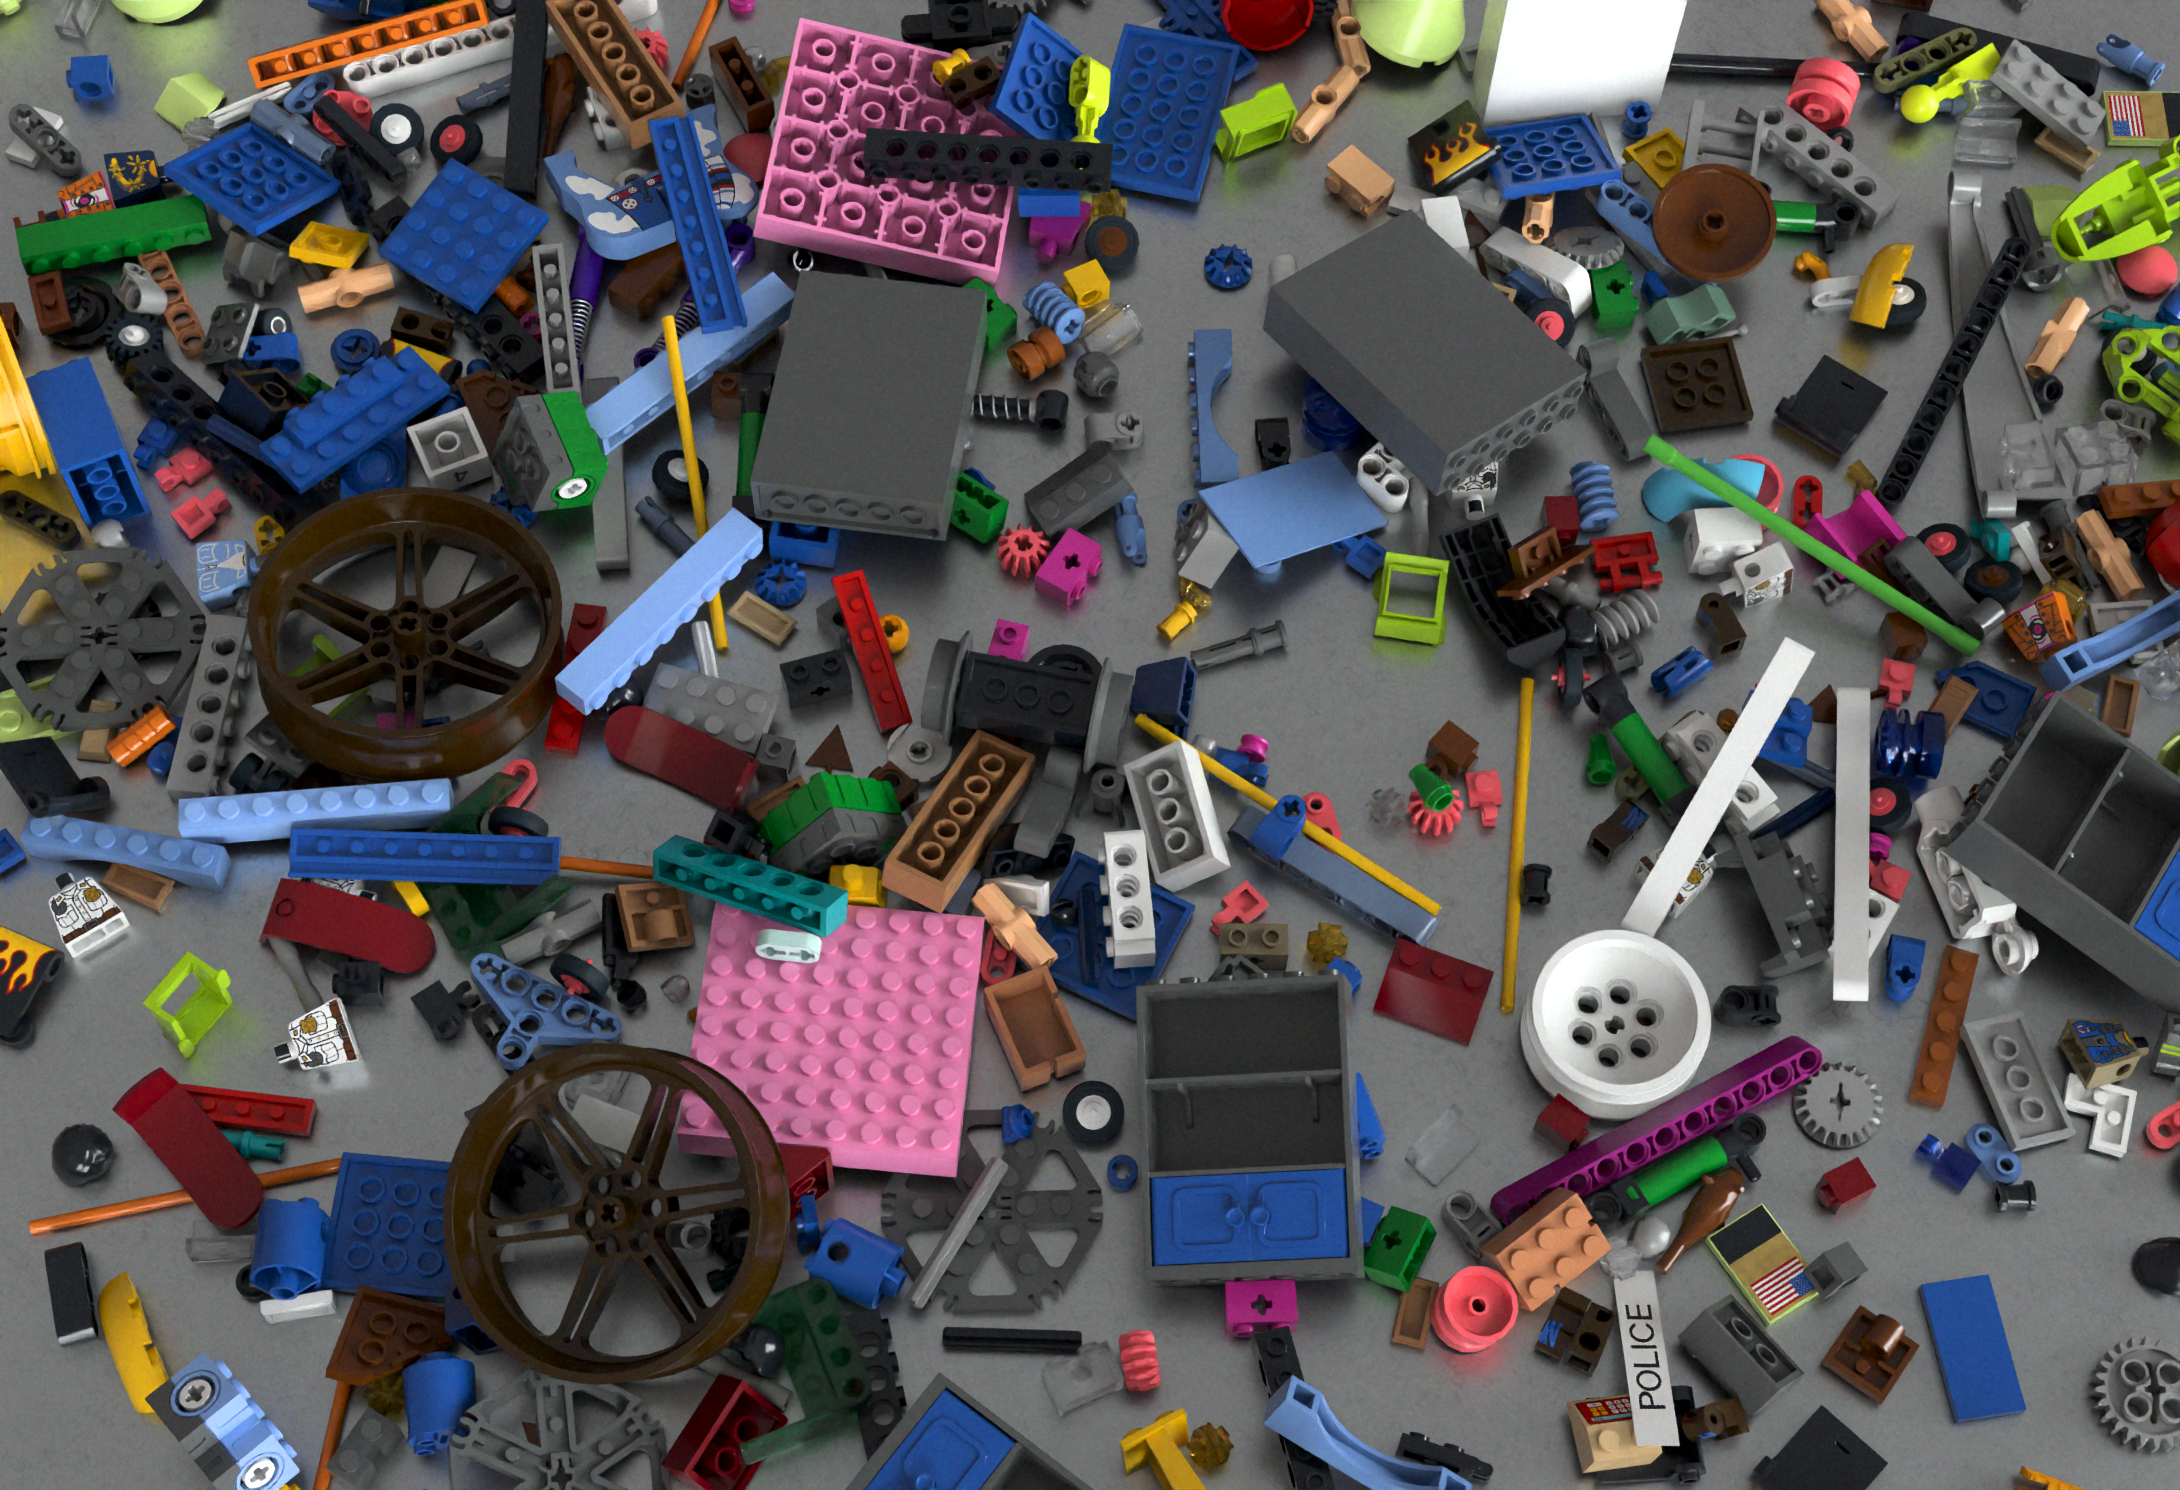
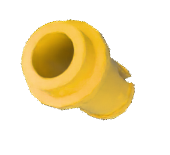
M1188 602L1176 603L1174 606L1175 610L1156 626L1158 633L1165 640L1171 641L1186 625L1194 623V617L1197 613Z

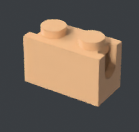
M1351 144L1327 164L1326 169L1330 174L1325 177L1324 182L1333 193H1338L1348 201L1353 210L1360 211L1365 217L1369 218L1391 199L1394 192L1395 179L1354 145Z

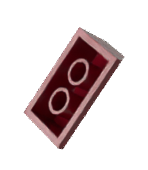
M1398 938L1373 1011L1469 1045L1494 971Z
M778 1145L789 1185L790 1223L796 1219L795 1212L802 1211L800 1196L814 1194L815 1203H817L835 1188L831 1153L826 1148Z
M719 1373L660 1465L694 1490H744L785 1426L788 1418L743 1380Z

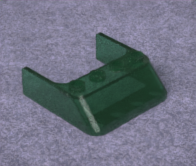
M502 772L495 773L424 831V833L482 834L481 821L485 814L522 784L520 778ZM554 874L518 902L509 885L418 882L451 946L460 952H470L520 932L536 917L543 914L577 886L575 879Z
M812 1278L769 1295L763 1307L752 1321V1323L770 1326L783 1335L786 1343V1353L783 1360L804 1411L805 1418L740 1444L739 1448L746 1465L753 1464L835 1430L871 1397V1381L834 1288L829 1281L823 1278Z

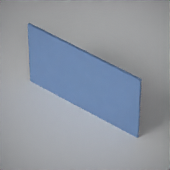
M1333 451L1198 491V495L1254 569L1368 531L1371 532L1389 524Z

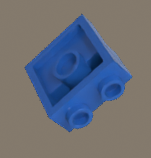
M1750 690L1742 706V712L1755 690ZM1790 698L1757 756L1802 769L1807 760V737L1812 730L1813 707L1805 705L1799 698Z

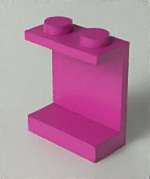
M1869 489L1859 493L1849 509L1832 517L1824 519L1819 512L1814 514L1803 530L1862 569H1865V567L1857 559V556L1864 552L1878 538L1883 536L1889 545L1894 548L1907 537V534ZM1877 549V552L1884 559V555ZM1832 569L1835 572V574L1840 578V580L1846 578L1845 576L1841 575L1840 573Z

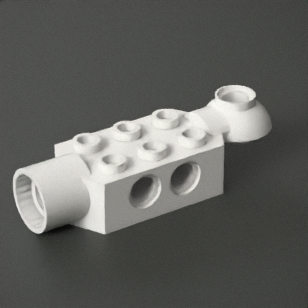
M1945 786L1922 795L1913 804L1922 824L1916 851L1953 938L1972 939L1991 935L1993 955L2000 969L2011 976L2023 972L2030 961L2036 958L2039 948L2034 933L2030 930H2024L2019 925L2015 916L2017 904L1944 852L1951 841L1946 837L1958 821L1962 823L1964 818L1960 814L1965 805L1957 787Z

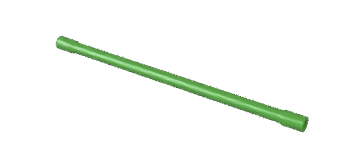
M1652 434L1642 450L1689 477L1944 639L1947 644L1969 658L1980 645L1981 641L1959 627L1944 621L1682 455L1676 448L1656 435Z

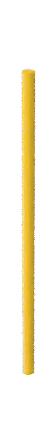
M665 316L661 320L697 537L700 540L709 531L675 321L673 316ZM718 591L717 595L708 604L716 650L723 651L729 649L720 591Z
M1523 678L1521 680L1501 1009L1504 1011H1513L1515 1006L1534 680L1531 678Z
M1140 713L1136 717L1135 725L1166 745L1182 740L1196 749L1203 769L1270 812L1278 803L1276 799L1144 714ZM1305 820V825L1301 832L1391 890L1428 911L1434 917L1439 913L1441 905L1309 820Z

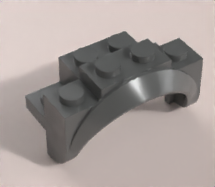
M1776 831L1750 841L1746 832L1733 836L1737 847L1714 856L1719 869L1722 867L1747 869L1782 951L1777 956L1759 964L1763 975L1770 978L1785 976L1830 958L1827 947L1831 946L1832 942L1823 925L1830 923L1826 912L1831 911L1832 908L1825 892L1818 894L1814 883L1819 881L1812 862L1805 865L1801 855L1794 857L1787 838L1780 841ZM1799 925L1798 930L1796 932L1795 928L1792 927Z

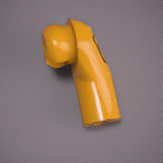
M1804 251L1802 255L1795 257L1794 263L1797 269L1804 272L1809 268L1814 273L1816 281L1832 278L1827 264L1812 252Z

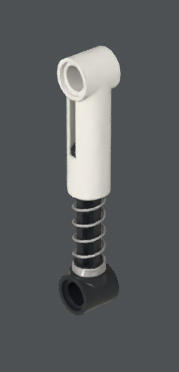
M1044 390L1036 398L1029 396L1028 399H1019L1018 396L1006 398L1005 394L1002 397H995L993 393L990 396H984L978 392L974 396L971 415L981 413L983 417L986 414H991L995 418L999 415L1006 416L1007 419H1010L1012 416L1019 417L1020 420L1028 418L1029 421H1035L1036 427L1040 430L1060 432L1066 427L1069 398L1064 392L1058 390Z

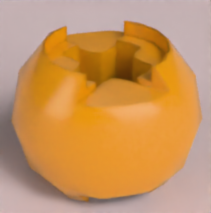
M885 614L879 616L890 653L900 652L909 640L910 632L908 625L898 615ZM892 631L893 636L886 637V632Z

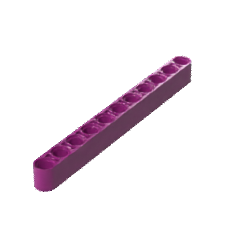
M1789 1036L1502 1188L1491 1198L1490 1210L1501 1222L1509 1226L1558 1186L1577 1192L1581 1199L1813 1075L1822 1065V1053L1799 1036Z

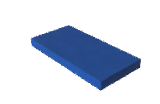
M1989 1274L1921 1284L1919 1292L1955 1423L2023 1413L2026 1410Z

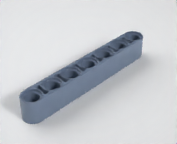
M1246 806L1228 830V837L1236 845L1397 942L1398 938L1425 946L1439 926L1437 919L1428 911L1299 833L1292 841L1286 853L1278 861H1275L1249 842L1255 828L1267 817L1266 813L1253 806Z

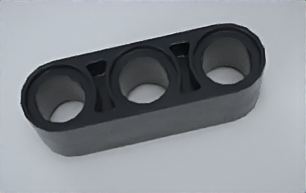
M80 1241L45 1250L44 1256L53 1317L60 1346L66 1347L98 1339L99 1330L88 1260L83 1243Z

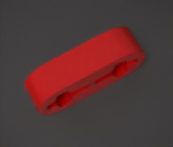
M1810 475L1799 477L1791 493V524L1802 531L1808 524L1805 522L1804 517H1802L1804 510H1808V519L1810 520L1818 512L1822 516L1823 487L1816 477ZM1803 487L1809 488L1811 493L1809 499H1805Z

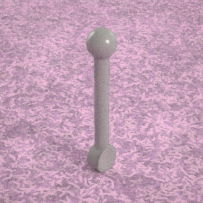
M1739 324L1735 329L1701 339L1691 337L1688 339V342L1729 337L1736 334L1743 336L1748 332V327L1745 324Z

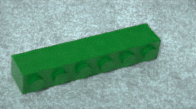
M194 194L15 228L20 259L27 276L45 274L49 271L65 268H76L80 265L96 262H107L111 259L127 256H138L142 253L156 251L157 249L164 251L173 247L189 244L195 245L212 240L205 203Z

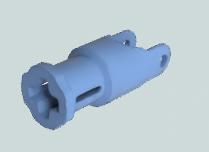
M2115 34L2108 35L2106 43L2100 42L2096 46V51L2099 55L2128 74L2133 72L2146 80V84L2150 87L2158 80L2165 68L2163 62H2155L2144 55L2142 49Z
M1132 492L1111 506V508L1115 510L1117 520L1114 525L1117 538L1122 544L1123 553L1128 557L1132 556L1136 564H1142L1147 559L1145 529L1142 517L1137 512L1136 503L1138 497L1136 493Z

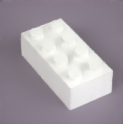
M1178 740L1123 765L1140 828L1145 832L1146 850L1157 884L1174 893L1231 868L1196 749L1182 740Z

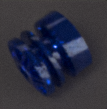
M1314 378L1306 384L1299 421L1301 435L1306 442L1322 452L1333 451L1334 453H1340L1353 448L1362 438L1364 426Z
M1884 707L1874 738L1877 774L1888 775L1892 768L1894 776H1902L1908 762L1911 777L1936 780L1941 769L1945 746V718L1943 713L1918 711L1913 724H1911L1908 709H1900L1897 715L1895 708Z

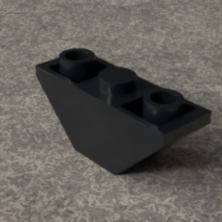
M1021 822L1000 825L988 848L981 877L983 879H991L1067 867L1075 839L1071 835L1059 832L1048 857L1042 858L1014 849L1015 837Z

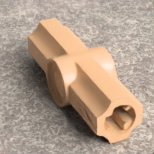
M1337 0L1338 7L1337 9L1333 8L1334 15L1329 16L1335 36L1334 47L1340 54L1342 65H1347L1354 69L1355 74L1362 78L1371 69L1364 40L1359 34L1362 27L1357 18L1352 19V0Z
M1814 0V3L1832 22V29L1836 37L1842 42L1849 41L1867 62L1875 63L1888 52L1890 45L1873 28L1871 17L1863 6L1855 7L1849 0Z
M1338 65L1323 84L1316 86L1312 90L1311 98L1296 115L1290 134L1294 140L1301 144L1304 142L1309 143L1324 124L1334 119L1338 107L1359 83V77L1355 74L1354 69L1347 65Z
M1556 191L1547 195L1534 194L1525 196L1522 236L1526 237L1530 243L1541 244L1542 240L1549 236L1550 227L1553 225V207Z
M385 261L358 270L353 268L349 270L337 268L330 273L329 278L298 286L297 289L306 314L334 305L342 308H351L360 304L365 296L393 289L395 285L388 263Z
M2076 296L2073 298L2066 297L2053 320L2050 319L2037 340L2036 348L2032 351L2024 367L2030 377L2037 380L2044 374L2051 375L2061 357H2065L2078 334L2076 333L2077 330L2081 327L2090 310L2084 300Z
M2092 509L2086 511L2076 518L2074 523L2077 524L2078 535L2087 548V558L2094 572L2103 574L2118 601H2129L2141 594L2145 586L2130 563L2129 548L2122 538L2114 537L2099 510L2095 511Z
M995 883L986 884L977 891L976 895L971 899L972 905L992 926V931L1001 945L1008 951L1013 950L1030 970L1047 965L1049 969L1058 959V955L1037 932L1036 925L1029 914L1021 907L1016 908Z

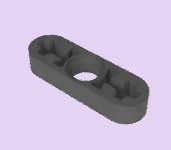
M19 104L11 109L9 113L11 130L58 174L70 177L80 171L82 158L79 150L33 107ZM20 116L23 119L29 117V125L24 121L18 123V117ZM46 134L54 139V143L50 146H41L36 139L40 135ZM61 155L67 160L73 158V164L71 165L68 162L62 164Z

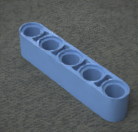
M1618 179L1612 183L1605 181L1595 202L1596 211L1676 271L1665 261L1655 245L1651 224L1654 205ZM1676 271L1678 274H1680L1682 277H1684L1686 280H1688L1696 287L1703 284H1708L1712 286L1717 285V283H1708L1691 279Z

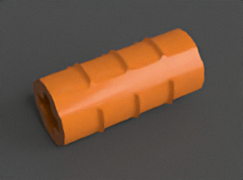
M509 274L493 292L498 301L516 319H521L524 314L531 312L535 305L534 298L526 291L525 287L521 286L516 281V278Z
M157 704L150 711L144 713L137 721L131 723L123 732L118 733L115 738L106 744V748L117 763L122 767H126L135 759H139V756L177 728V724L169 712L160 704Z

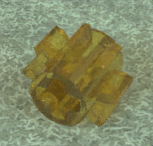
M1110 189V193L1100 192L1098 196L1092 195L1091 217L1097 216L1099 219L1102 216L1116 215L1126 218L1127 197H1121L1118 189Z
M1319 922L1317 925L1318 930L1308 932L1306 949L1314 955V962L1330 964L1336 956L1346 955L1348 937L1340 932L1341 925Z
M391 1373L370 1382L362 1397L368 1399L369 1407L385 1417L392 1410L399 1415L405 1406L403 1377L400 1378L398 1375Z
M1210 1422L1198 1427L1196 1430L1194 1429L1191 1442L1186 1445L1192 1452L1191 1458L1197 1466L1200 1467L1206 1463L1211 1470L1227 1462L1230 1450L1234 1448V1445L1228 1439L1230 1434L1222 1425L1215 1429Z

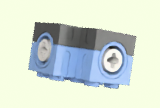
M204 1351L170 1378L171 1381L167 1380L145 1398L147 1403L217 1490H278L300 1472L299 1468L292 1461L297 1456L296 1452L284 1438L278 1442L283 1435L270 1419L268 1420L265 1417L260 1420L265 1416L264 1412L250 1398L251 1395L238 1379L236 1380L233 1377L230 1381L228 1380L233 1374L220 1358L213 1362Z

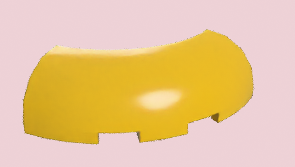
M1895 242L1884 246L1872 257L1859 285L1848 320L1881 329L1885 328L1897 287L1892 285L1894 281L1901 282L1906 274L1914 244Z
M124 1272L109 1281L101 1291L98 1311L110 1353L133 1407L137 1412L151 1413L155 1411L145 1398L167 1380L170 1381L156 1347L148 1348L152 1340L147 1329L149 1327L141 1300L128 1273Z

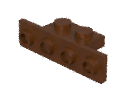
M1555 526L1541 528L1508 548L1515 580L1496 591L1497 596H1511L1512 600H1521L1529 597L1532 590L1548 585L1550 583L1549 580L1553 577L1566 574L1568 568L1572 565L1585 562L1586 557L1596 551L1595 545H1570L1561 551Z

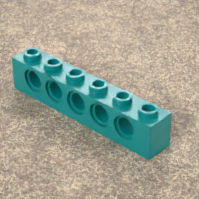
M674 835L653 851L654 881L824 938L847 921L848 891L737 854L729 855L721 849L679 835Z

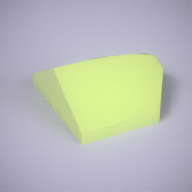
M194 72L171 78L155 105L154 111L181 132H185L189 129V126L204 119L214 111L221 100L226 97V93L200 73Z
M2062 184L2022 187L2041 240L2051 239L2053 222L2079 193ZM2085 212L2073 218L2077 228Z

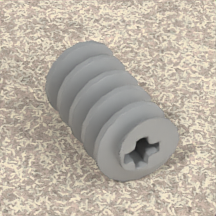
M1635 589L1631 591L1630 595L1626 594L1620 597L1619 600L1610 602L1609 606L1605 605L1599 608L1598 612L1594 611L1588 615L1596 620L1597 644L1602 652L1608 650L1607 641L1612 646H1615L1619 642L1618 636L1622 640H1627L1629 638L1628 630L1634 635L1638 634L1640 631L1639 625L1647 629L1650 627V619L1655 624L1660 619L1657 605L1641 589Z

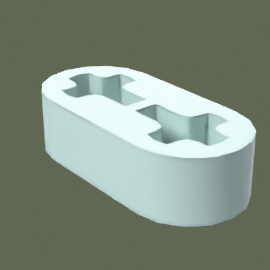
M766 929L758 933L755 951L759 956L767 959L812 963L819 960L822 941L818 936L809 933Z

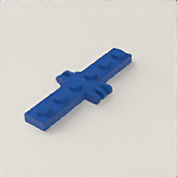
M1158 0L1167 10L1164 15L1165 18L1159 22L1161 29L1168 26L1169 28L1166 31L1189 34L1190 36L1240 45V54L1232 79L1234 83L1257 69L1258 61L1244 46L1229 36L1223 23L1217 18L1221 15L1219 0Z

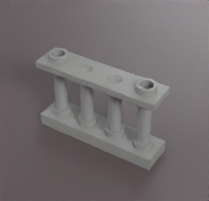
M1694 99L1688 119L1680 172L1690 167L1701 165L1702 160H1696L1697 155L1709 153L1749 160L1747 173L1756 179L1761 142H1766L1769 125L1764 124L1765 111L1759 110L1755 125L1709 118V114H1704L1706 101ZM1707 129L1753 137L1751 148L1706 141V137H1701L1700 134L1701 132H1706Z

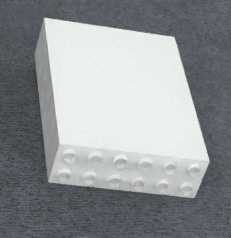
M1488 0L1472 78L1482 127L1518 124L1584 113L1590 115L1591 112H1596L1597 116L1625 114L1626 108L1631 102L1637 101L1647 103L1652 112L1657 111L1688 0Z

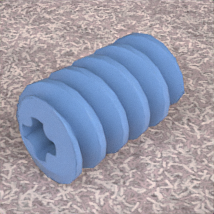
M1042 282L1029 289L1022 299L1023 307L1040 324L1049 327L1057 335L1061 343H1071L1078 337L1085 319V313L1054 282Z
M1592 461L1574 464L1570 468L1569 473L1572 477L1573 493L1577 498L1578 517L1581 521L1580 527L1586 532L1600 531L1619 517L1618 510L1614 509L1617 506V501L1612 498L1615 491L1610 487L1613 483L1611 477L1608 476L1610 468L1604 464H1597Z

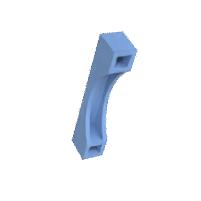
M1231 329L1194 330V342H1188V361H1194V367H1189V386H1195V392H1190V411H1196V417H1191V436H1197L1198 443H1192L1193 462H1199V469H1194L1193 481L1194 488H1200V491L1239 479L1238 455L1225 443L1218 433L1211 412L1214 395L1232 371Z
M2180 590L2122 624L2092 638L2079 641L2052 655L2038 668L2052 692L2058 690L2062 693L2180 632Z
M29 813L20 837L30 856L60 862L69 860H100L120 863L161 874L190 887L221 893L232 865V861L224 846L62 815L35 818Z
M1291 1375L1269 1399L1263 1421L1264 1425L1372 1490H1472V1483L1444 1466L1406 1462L1367 1446L1353 1436L1337 1420L1328 1407L1322 1392L1294 1375Z

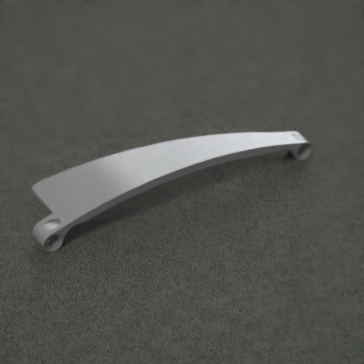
M1951 171L1948 177V241L1954 339L1993 265L1980 220L1982 195H1980L1982 185L1980 171ZM2003 305L1960 390L1968 452L1981 515L1983 518L2016 519L2017 500L2069 501L2073 495L2067 472L2054 446L2028 381ZM1972 325L1975 329L1981 330L1978 326ZM1960 349L1963 353L1969 354L1966 350Z

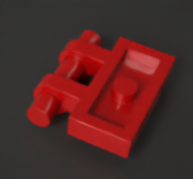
M1652 531L1590 539L1589 544H1594L1596 549L1595 552L1590 554L1595 573L1608 571L1609 578L1598 579L1599 591L1611 590L1612 593L1622 592L1623 588L1639 587V589H1648L1651 585L1663 582L1661 571L1649 572L1648 566L1657 565L1659 560ZM1622 569H1636L1637 574L1625 576L1621 575L1620 570Z

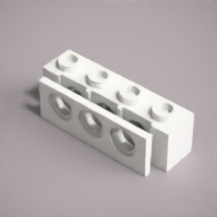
M1697 710L1668 730L1662 743L1663 749L1671 761L1678 760L1677 764L1683 770L1684 777L1690 785L1694 784L1699 789L1728 737L1708 713L1701 715ZM1752 766L1722 816L1725 826L1731 835L1736 836L1746 832L1749 839L1755 836L1757 831L1773 822L1781 812L1774 804L1778 797Z
M1143 830L1103 832L1102 845H1097L1098 865H1104L1105 875H1100L1101 895H1107L1108 906H1103L1104 926H1110L1111 937H1106L1107 957H1113L1114 969L1155 966V929L1145 832Z

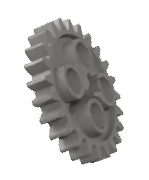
M2145 1336L2140 1344L2135 1337H2131L2127 1341V1346L2121 1341L2114 1346L2115 1351L2109 1349L2103 1355L2106 1361L2101 1360L2096 1365V1368L2101 1373H2096L2091 1379L2094 1383L2100 1385L2091 1391V1395L2101 1398L2093 1406L2096 1410H2105L2106 1412L2100 1420L2101 1423L2112 1421L2114 1425L2110 1433L2113 1435L2121 1430L2124 1433L2122 1439L2124 1444L2131 1438L2136 1439L2137 1450H2140L2146 1442H2148L2151 1452L2159 1449L2160 1444H2162L2166 1451L2174 1447V1442L2180 1446V1357L2176 1355L2178 1345L2174 1344L2168 1350L2165 1349L2164 1338H2160L2155 1345H2152L2149 1336ZM2146 1363L2150 1365V1369H2151L2150 1374H2149L2148 1367L2146 1366ZM2124 1370L2133 1371L2138 1381L2133 1382L2129 1380ZM2160 1371L2167 1372L2172 1377L2173 1384L2165 1382L2160 1376ZM2127 1405H2135L2140 1410L2141 1416L2137 1417L2131 1414ZM2163 1405L2169 1406L2174 1410L2176 1414L2175 1419L2166 1415ZM2150 1414L2152 1415V1419L2155 1422V1424H2152L2150 1422Z

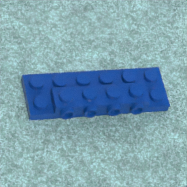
M407 346L389 359L385 355L379 359L370 357L361 365V371L355 375L344 374L337 380L335 388L327 393L324 390L317 392L311 398L310 404L302 410L299 407L290 410L283 422L284 429L258 446L259 453L301 495L450 394V386L410 346Z

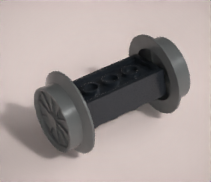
M970 630L966 631L959 642L942 638L938 639L932 654L925 684L921 727L941 732L945 746H951L958 726L1085 750L1083 772L1085 774L1089 773L1096 762L1112 766L1117 765L1129 715L1134 676L1114 672L1110 657L1105 658L1099 677L1092 674L973 652V633Z

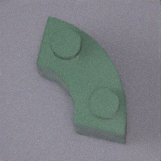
M1703 284L1683 296L1663 298L1656 301L1651 306V309L1643 315V318L1657 345L1660 346L1687 342L1689 337L1701 332L1706 337L1732 322L1737 316L1722 288Z

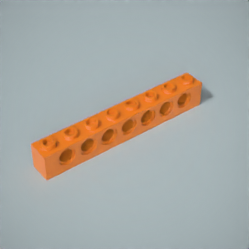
M451 0L257 54L248 58L247 62L256 89L488 25L491 20L484 0Z

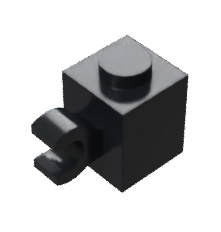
M738 808L717 809L704 836L705 840L729 855L750 852L757 857H760L761 854L769 856L774 846L769 840L757 836L762 823Z
M339 962L338 974H333L332 978L333 994H337L338 998H341L344 1006H383L386 974L381 962Z
M438 980L410 998L416 1013L436 1041L443 1037L453 1036L465 1024L459 1008L471 1010L481 1003L478 994L469 999L463 997L466 992L472 989L469 981L461 982L456 989L448 993L441 981Z

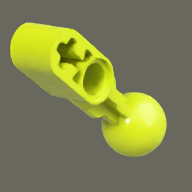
M1993 42L1948 68L1944 74L1938 77L1937 83L1931 87L1919 84L1908 88L1900 100V109L1904 117L1914 123L1927 122L1937 113L1940 101L1945 98L1952 100L1959 95L1962 96L1989 80V76L2001 58Z
M1087 55L1078 57L1071 67L1069 104L1074 107V113L1076 114L1075 125L1078 127V135L1070 141L1100 143L1094 137V131L1098 127L1099 117L1108 108L1111 73L1107 67Z

